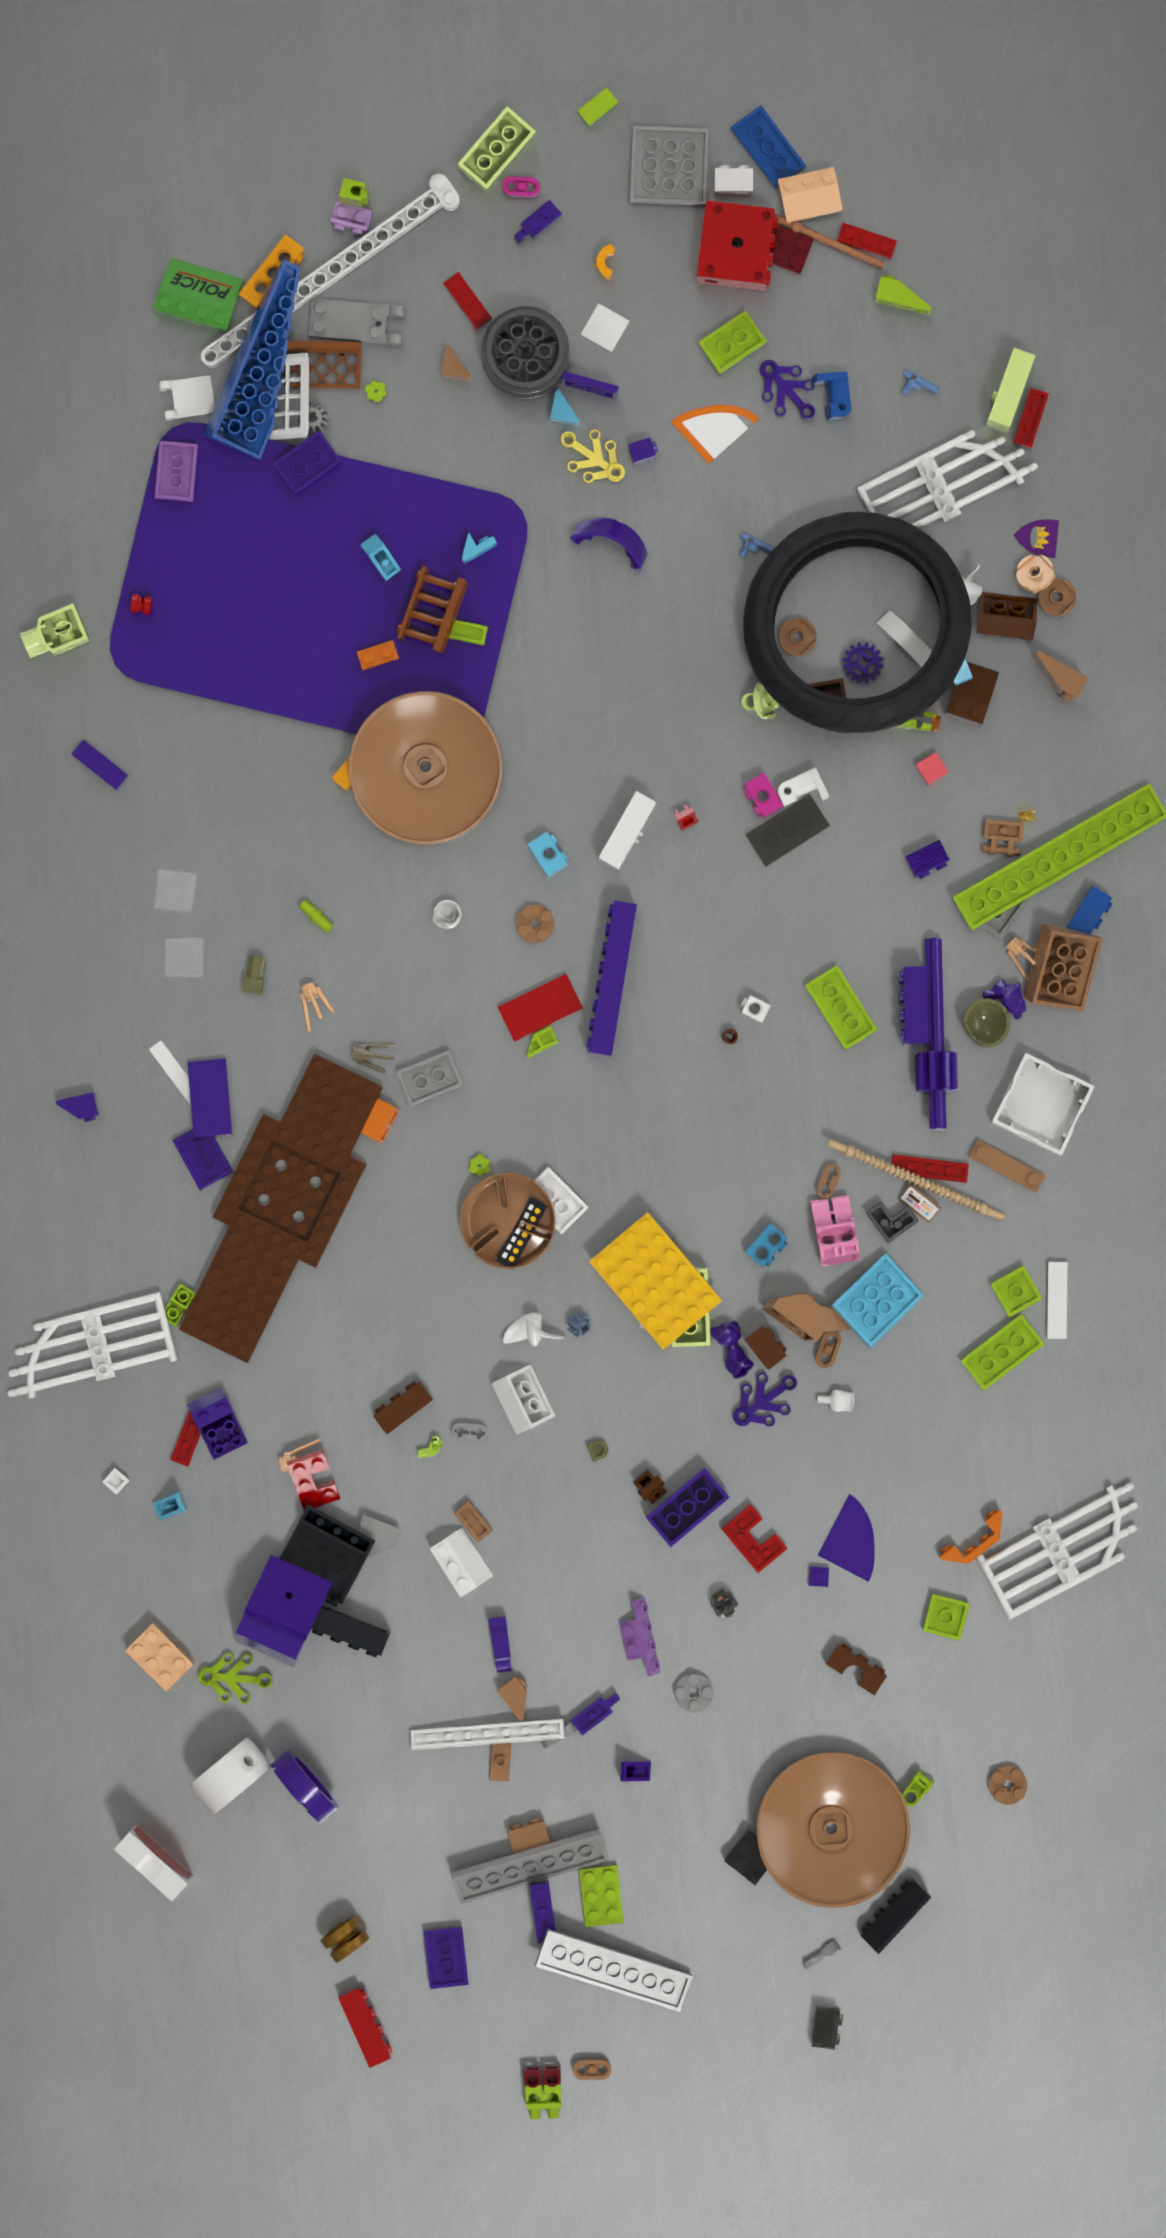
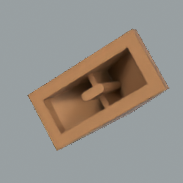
M447 346L441 373L442 377L469 382L471 375L451 347Z

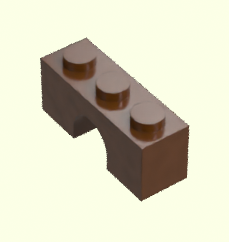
M837 1643L825 1664L840 1674H843L849 1666H858L862 1671V1677L858 1685L875 1696L887 1677L884 1674L885 1669L877 1664L873 1667L867 1663L869 1661L868 1658L860 1653L856 1656L851 1653L853 1650L851 1647L844 1643L842 1646Z

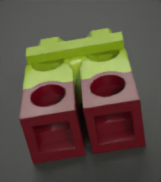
M561 2066L543 2067L544 2087H542L541 2067L524 2068L526 2110H529L530 2119H541L540 2109H548V2118L550 2119L559 2118L561 2108Z

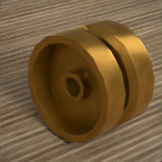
M354 1916L335 1926L320 1940L326 1949L336 1945V1948L330 1954L336 1963L350 1955L370 1939L364 1930L354 1932L360 1925Z

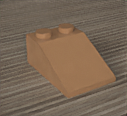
M1038 650L1033 658L1055 691L1060 695L1059 698L1067 703H1070V701L1075 702L1088 678Z

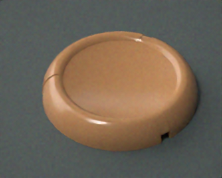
M514 1173L492 1175L476 1184L465 1198L460 1215L461 1232L468 1248H472L475 1252L474 1255L481 1261L502 1269L523 1267L538 1259L550 1245L556 1225L554 1207L545 1190L532 1179ZM532 1197L548 1207L537 1226L528 1222H521L519 1224L520 1231L532 1236L516 1266H505L496 1260ZM521 1224H527L536 1229L531 1233L523 1230Z

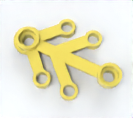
M593 429L589 433L594 453L576 441L574 433L567 431L561 435V444L564 447H572L589 459L578 462L570 461L567 465L569 472L575 473L578 469L600 466L604 469V471L595 473L585 472L583 475L585 483L590 484L594 480L608 478L612 482H619L624 478L625 470L621 464L617 463L616 443L613 440H608L605 443V450L609 453V464L602 456L601 434L598 430ZM594 432L599 435L596 439L591 437V434ZM570 437L572 442L566 443L565 438ZM609 443L614 445V448L611 450L607 448ZM570 464H576L577 468L575 470H571L569 467ZM618 470L619 474L617 476H613L612 471ZM587 474L592 475V480L587 481L585 476Z

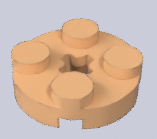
M1029 555L1019 562L1016 578L1023 589L1035 594L1047 588L1055 579L1054 567L1046 556ZM1032 571H1040L1037 576H1032Z

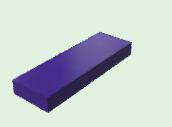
M82 740L71 754L115 790H118L129 776L85 740Z

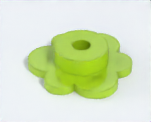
M373 380L371 384L366 385L365 392L367 393V398L369 400L373 399L377 403L380 402L382 397H385L387 394L385 383Z
M482 1154L476 1155L475 1159L472 1158L470 1160L469 1171L473 1174L476 1173L479 1177L483 1173H489V1159H485Z

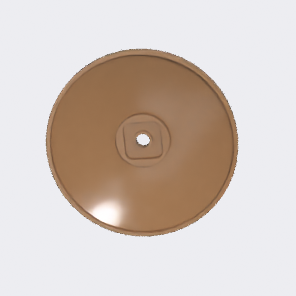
M417 691L399 695L388 700L366 718L352 743L349 757V778L353 795L359 807L377 828L401 841L415 844H436L453 840L467 833L490 811L501 785L502 757L492 728L475 708L449 694L434 691ZM422 761L430 762L431 767L429 770L424 771L420 768Z
M817 1753L789 1765L768 1787L757 1814V1846L768 1873L791 1896L818 1907L840 1908L852 1906L878 1894L898 1873L909 1846V1813L897 1785L875 1764L848 1753ZM829 1823L836 1825V1831L832 1834L826 1832V1826Z

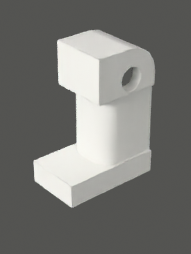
M816 767L783 782L777 792L784 805L783 808L797 802L796 798L815 789L821 801L829 799V794ZM789 789L791 793L786 795L784 790Z

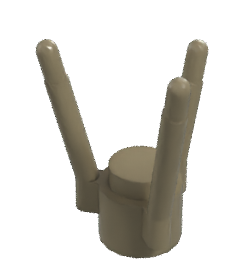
M361 1043L360 1046L355 1045L352 1060H356L357 1064L385 1073V1069L365 1060L368 1061L369 1057L394 1060L395 1058L393 1056L370 1053V1049L367 1048L394 1047L395 1043Z

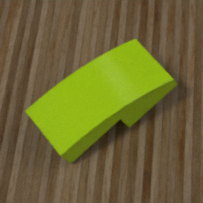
M182 1284L178 1286L165 1308L167 1321L175 1328L196 1295L195 1292Z

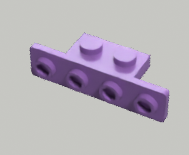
M639 1598L632 1601L635 1619L620 1622V1628L627 1660L644 1658L647 1675L652 1676L660 1673V1662L656 1654V1643L653 1640L648 1606L645 1598Z

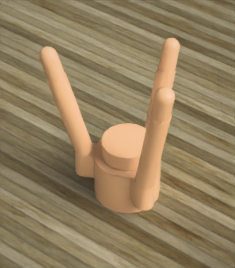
M1015 937L1006 946L1009 950L1007 954L1012 958L1021 975L1027 981L1028 977L1016 956L1019 957L1022 954L1033 965H1036V962L1025 952L1026 948L1035 953L1036 949L1027 944L1023 939L1019 940Z
M314 982L300 988L302 991L300 997L302 999L308 1032H311L306 999L308 1002L312 1001L319 1019L322 1018V1015L315 1000L318 998V995L330 1012H334V1009L321 992L320 987H316Z
M321 1439L284 1453V1456L279 1457L281 1471H287L290 1474L286 1461L295 1459L296 1457L292 1455L320 1443Z

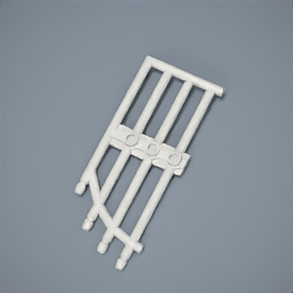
M971 430L857 487L856 490L867 512L876 513L875 508L925 483L930 494L886 515L899 518L934 501L938 511L912 524L920 529L941 517L944 523L962 514L959 508L1013 481H1016L1018 485L1024 483L1025 481L1022 477L1029 474V472L1035 471L1038 465L1037 463H1032L1028 467L1017 471L1010 461L1024 454L1023 448L1003 456L992 449L1006 442L1004 436L985 445L966 442L967 439H971L976 435L974 430ZM953 447L972 450L939 468L934 460V457ZM982 454H986L995 460L948 485L942 475ZM1002 465L1010 473V475L958 501H955L951 491ZM917 467L921 477L872 502L870 501L866 491Z
M160 1292L33 1325L34 1331L46 1330L36 1344L28 1345L24 1348L20 1347L15 1350L16 1355L32 1353L28 1365L8 1371L10 1377L27 1374V1386L9 1390L8 1396L15 1397L27 1393L28 1399L36 1397L35 1391L92 1376L96 1377V1381L116 1377L114 1372L116 1370L169 1357L170 1362L178 1361ZM155 1301L156 1313L106 1326L102 1325L100 1317L102 1314ZM81 1320L84 1331L48 1340L59 1325ZM156 1320L160 1321L162 1331L107 1345L105 1333ZM163 1338L165 1340L166 1350L112 1363L109 1352ZM82 1339L87 1341L89 1350L36 1363L40 1351L43 1349ZM91 1357L93 1369L34 1383L35 1371Z
M1132 1482L1114 1490L1113 1485H1110L1106 1488L1108 1494L1054 1523H1052L1050 1518L1033 1526L1035 1533L986 1559L983 1554L976 1558L1009 1620L1125 1558L1123 1553L1112 1557L1118 1541L1128 1536V1534L1134 1533L1137 1528L1134 1524L1120 1531L1121 1517L1130 1513V1511L1136 1510L1138 1505L1136 1502H1133L1120 1509L1117 1497L1125 1494L1126 1491L1132 1490L1134 1488ZM1111 1502L1112 1514L1061 1540L1056 1531L1057 1529ZM1113 1522L1111 1536L1070 1557L1065 1548L1066 1546ZM1038 1539L1040 1540L1044 1550L994 1576L989 1565ZM1107 1547L1100 1564L1079 1574L1074 1565L1075 1563ZM1047 1556L1049 1557L1053 1567L1003 1593L998 1582ZM1056 1573L1058 1574L1062 1584L1012 1610L1007 1599Z

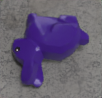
M999 980L992 990H986L982 993L984 999H1000L1008 1014L1014 1015L1016 1020L1020 1019L1022 1013L1026 1011L1020 982L1006 985L1004 980Z

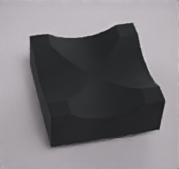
M748 1830L724 1861L753 1885H756L767 1869L760 1857L756 1836Z

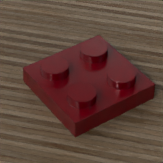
M778 225L775 249L770 251L773 252V265L801 275L814 239Z

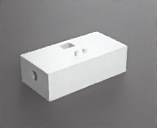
M638 791L635 792L598 858L599 862L619 872L635 842L639 843L640 840L637 838L639 836L642 837L644 834L641 831L656 806L654 800Z

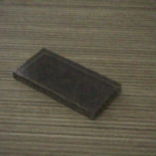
M808 794L751 830L745 836L764 866L767 867L827 829L830 825L812 796Z

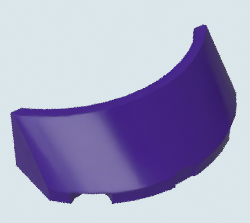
M593 518L577 524L570 542L580 545L584 540L592 541L593 536L612 539L628 551L626 556L631 559V569L638 572L641 571L648 553L643 541L632 528L610 518Z

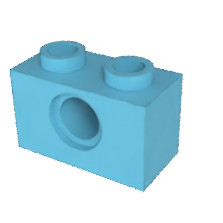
M546 832L527 845L549 878L567 866L566 861L569 859L563 850L559 852L556 845L558 842L554 835H549ZM552 849L555 855L553 858L547 859L543 855L544 851Z

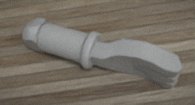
M833 1940L823 1948L821 1953L817 1952L815 1956L806 1960L803 1965L804 1968H812L818 1962L823 1961L824 1957H830L840 1951L841 1947L836 1940Z

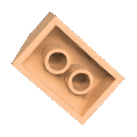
M834 167L778 179V191L787 223L843 211Z

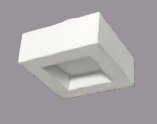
M114 1468L102 1483L117 1495L130 1480L117 1468Z

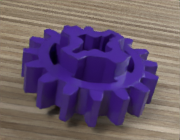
M858 642L857 648L851 645L852 651L846 650L845 652L848 658L842 659V661L847 662V664L842 666L843 669H848L845 675L851 674V681L857 678L858 684L862 680H865V683L868 684L869 678L873 681L876 680L875 674H881L878 668L884 667L883 664H880L884 658L878 657L881 651L875 652V645H872L870 648L868 647V642L864 646ZM865 651L870 652L873 656L869 657L865 654ZM857 652V659L850 662L853 654ZM861 659L869 662L866 664L865 667H863L861 664H857L860 662ZM876 664L873 672L869 674V667ZM852 669H857L861 672V675L855 673Z

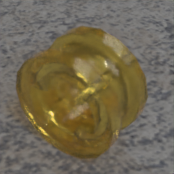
M1029 810L1018 813L1021 816L1020 823L1037 820V817L1034 816L1036 811Z

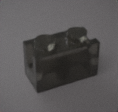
M816 2006L811 2040L812 2047L835 2050V2045H839L840 2034L837 2031L838 2026H842L843 2014H840V2009Z

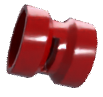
M133 594L130 612H142L145 615H150L152 596L141 597L139 594Z

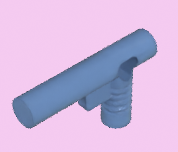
M907 369L903 375L908 378L901 390V393L906 396L911 388L918 391L922 386L935 394L940 389L938 386ZM912 375L916 377V379L911 381L910 376Z
M743 532L740 538L745 541L739 553V556L742 558H746L749 550L757 553L758 549L770 553L774 549V547ZM748 538H751V539H753L754 541L751 542V543H748Z

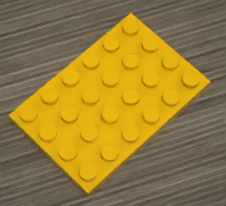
M649 1212L589 1261L663 1350L722 1301Z

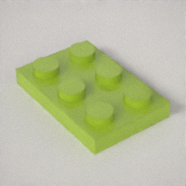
M746 310L698 342L719 375L767 343Z
M617 1864L579 1869L585 1927L624 1923Z

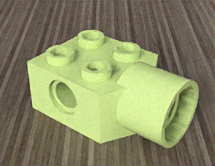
M74 603L39 617L37 627L20 633L30 659L47 651L56 656L90 642Z

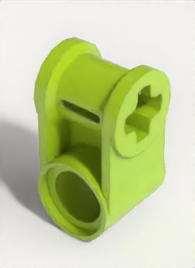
M921 1770L916 1772L901 1793L907 1806H915L935 1783L934 1780H929L923 1775ZM908 1792L914 1793L915 1799L913 1802H906L905 1795Z

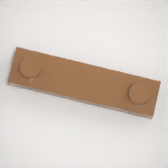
M979 1140L976 1141L968 1156L1037 1193L1045 1178V1175Z

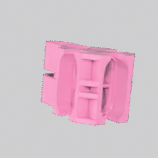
M848 1195L831 1198L833 1211L829 1209L828 1199L810 1201L822 1267L860 1260L858 1240ZM843 1239H850V1241H847V1242H843L842 1240H843Z

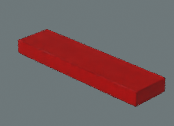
M892 1155L891 1165L894 1164V1167L899 1166V1169L904 1168L906 1172L909 1170L910 1174L914 1172L915 1176L920 1175V1177L967 1183L969 1164Z

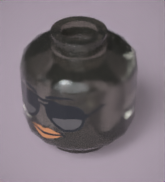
M721 1589L711 1596L710 1606L717 1617H726L728 1619L736 1614L735 1610L738 1608V1602L731 1591Z

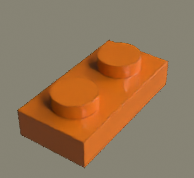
M393 640L357 652L363 671L399 659Z

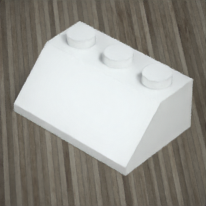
M531 1364L491 1383L516 1435L555 1417Z
M463 1527L430 1547L431 1552L460 1598L493 1577V1574Z

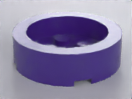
M290 1749L286 1750L270 1764L272 1768H275L273 1770L286 1789L299 1804L308 1809L307 1812L319 1823H322L339 1808L337 1802L322 1782Z

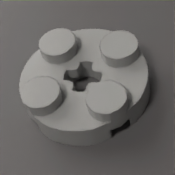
M693 1673L683 1676L677 1682L675 1688L677 1703L686 1711L698 1712L704 1710L712 1701V1684L701 1674ZM691 1688L699 1689V1691L697 1692L699 1696L697 1698L695 1696H693L692 1698L689 1696L691 1693L689 1690Z

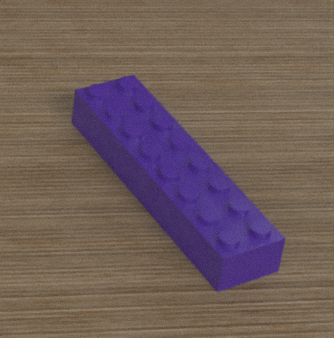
M614 900V905L610 904L608 917H611V923L606 924L605 936H608L607 943L603 942L602 955H605L604 962L600 961L598 974H602L601 981L597 980L595 993H599L598 1000L594 999L592 1011L596 1013L595 1018L590 1019L589 1030L592 1031V1036L587 1037L586 1049L592 1055L612 1058L637 904Z

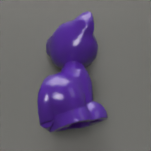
M738 1322L722 1323L718 1327L711 1328L710 1334L712 1338L717 1340L720 1345L727 1347V1357L725 1360L727 1371L733 1375L734 1379L746 1376L754 1366V1363L745 1356L744 1351L737 1344L742 1336Z

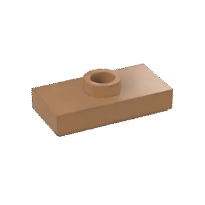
M467 1501L454 1512L477 1542L493 1531L470 1501Z
M511 1743L492 1744L490 1781L509 1782Z

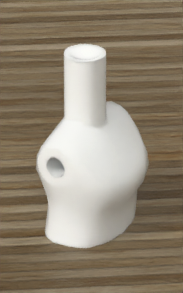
M833 1390L830 1396L818 1395L817 1402L830 1404L831 1411L852 1412L854 1392Z

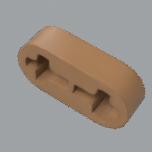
M828 1164L822 1172L816 1188L817 1195L822 1199L831 1197L841 1173L840 1168L836 1164ZM834 1167L837 1175H833L831 1181L827 1180L829 1173L826 1171ZM826 1182H828V1190H830V1193H826L825 1196L821 1195L822 1191L819 1189L820 1187H824Z

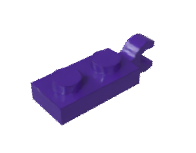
M549 199L520 224L523 229L514 235V239L518 244L528 236L534 239L562 216V213Z
M616 1693L606 1701L600 1697L572 1718L571 1722L583 1736L613 1713L610 1707L617 1703L620 1697Z

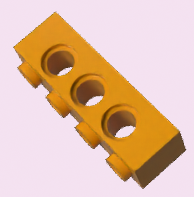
M285 234L240 291L239 297L257 311L273 278L268 277V273L271 270H278L281 264L280 257L283 255L290 257V263L294 265L295 263L299 264L305 256L303 254L304 248ZM259 285L267 287L264 293H258L256 288Z

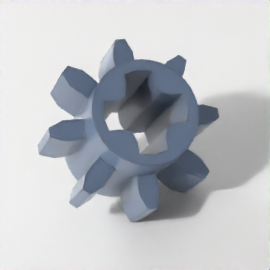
M582 1312L573 1314L568 1319L567 1324L570 1327L567 1330L576 1337H579L580 1334L586 1335L591 1328L589 1323L591 1319Z

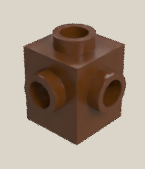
M648 1469L633 1481L639 1488L637 1493L644 1501L648 1499L652 1504L667 1492L662 1486L664 1481L658 1475L654 1477Z

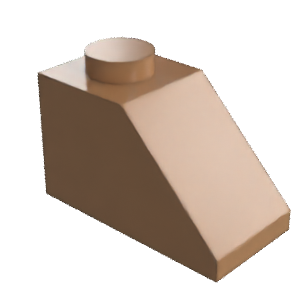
M514 1676L498 1688L497 1691L519 1721H522L527 1696L526 1687L528 1685L522 1677L518 1679L517 1676Z

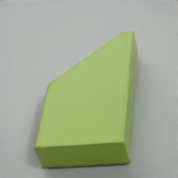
M551 1026L533 1034L526 1055L527 1059L559 1043Z

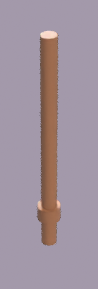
M780 216L778 223L791 228L796 233L800 232L879 269H882L885 264L883 261L803 226L799 221L787 223L784 216Z

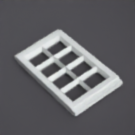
M308 353L287 354L285 360L286 378L280 379L282 383H286V395H278L276 397L278 400L285 399V412L274 413L275 417L285 416V428L275 429L274 425L269 438L272 440L307 438ZM290 365H301V377L290 378ZM301 381V393L290 394V382ZM300 398V410L290 411V399ZM290 415H300V427L290 428Z

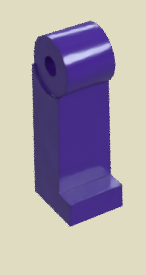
M506 1616L489 1618L497 1673L511 1671Z

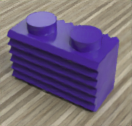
M940 840L905 856V860L914 878L919 876L920 879L929 876V871L934 868L939 871L947 867L946 863L950 860Z

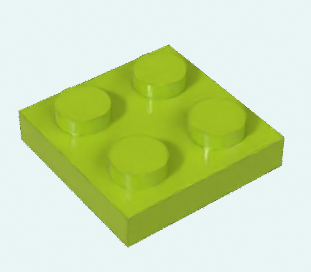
M1024 1265L990 1284L1009 1318L1043 1299Z
M932 1593L922 1631L960 1641L970 1603Z

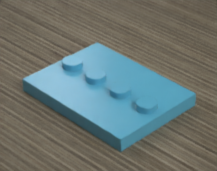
M885 1253L833 1302L831 1307L868 1348H871L924 1295Z

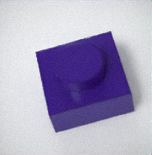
M810 1566L809 1586L828 1587L829 1567Z

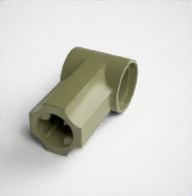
M249 955L242 992L262 994L265 957Z

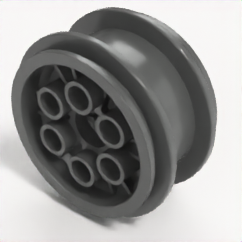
M519 306L508 309L499 314L489 324L484 333L481 345L483 368L491 383L508 396L519 399H533L549 393L561 382L562 374L564 371H567L569 365V341L563 326L553 315L540 308ZM525 324L531 325L529 332H525ZM514 329H521L523 334L520 337H515L512 334ZM534 331H540L542 336L539 339H534L531 334ZM506 332L511 337V339L509 340L501 337L503 333ZM549 337L553 340L552 343H542ZM509 344L512 348L509 352H503L501 346ZM542 348H547L550 353L548 356L543 357L539 354V351ZM528 349L530 356L525 355L523 357L521 350L526 351ZM508 357V360L500 366L497 364V359ZM512 361L519 363V367L515 370L510 369L508 366ZM541 361L552 366L548 372L541 365ZM532 363L538 366V370L535 372L528 370V366ZM521 370L526 372V381H518Z

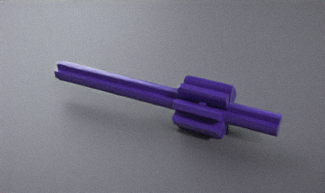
M931 938L925 939L928 1044L927 1052H919L915 1055L916 1091L927 1093L929 1096V1130H946V1092L951 1093L958 1090L957 1053L945 1051L942 939Z

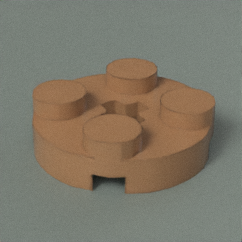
M1054 579L1047 588L1039 591V606L1046 614L1053 617L1068 614L1076 603L1074 586L1065 579ZM1060 593L1062 595L1060 597L1062 601L1054 602L1052 600L1054 598L1052 594Z
M790 619L780 629L779 644L788 655L795 657L804 656L810 653L816 644V630L806 619ZM794 633H796V634L801 633V634H802V636H801L802 641H801V642H799V641H796V642L793 641V639H794L793 634H794Z
M530 905L524 907L519 912L516 919V928L519 935L525 941L540 943L552 934L554 920L552 914L545 907ZM534 919H538V923H541L540 927H536V929H532V925L529 924Z
M1002 1766L992 1773L988 1782L990 1794L997 1802L1012 1805L1024 1798L1027 1791V1780L1019 1769L1013 1766ZM1006 1780L1013 1783V1787H1010L1009 1791L1002 1787Z

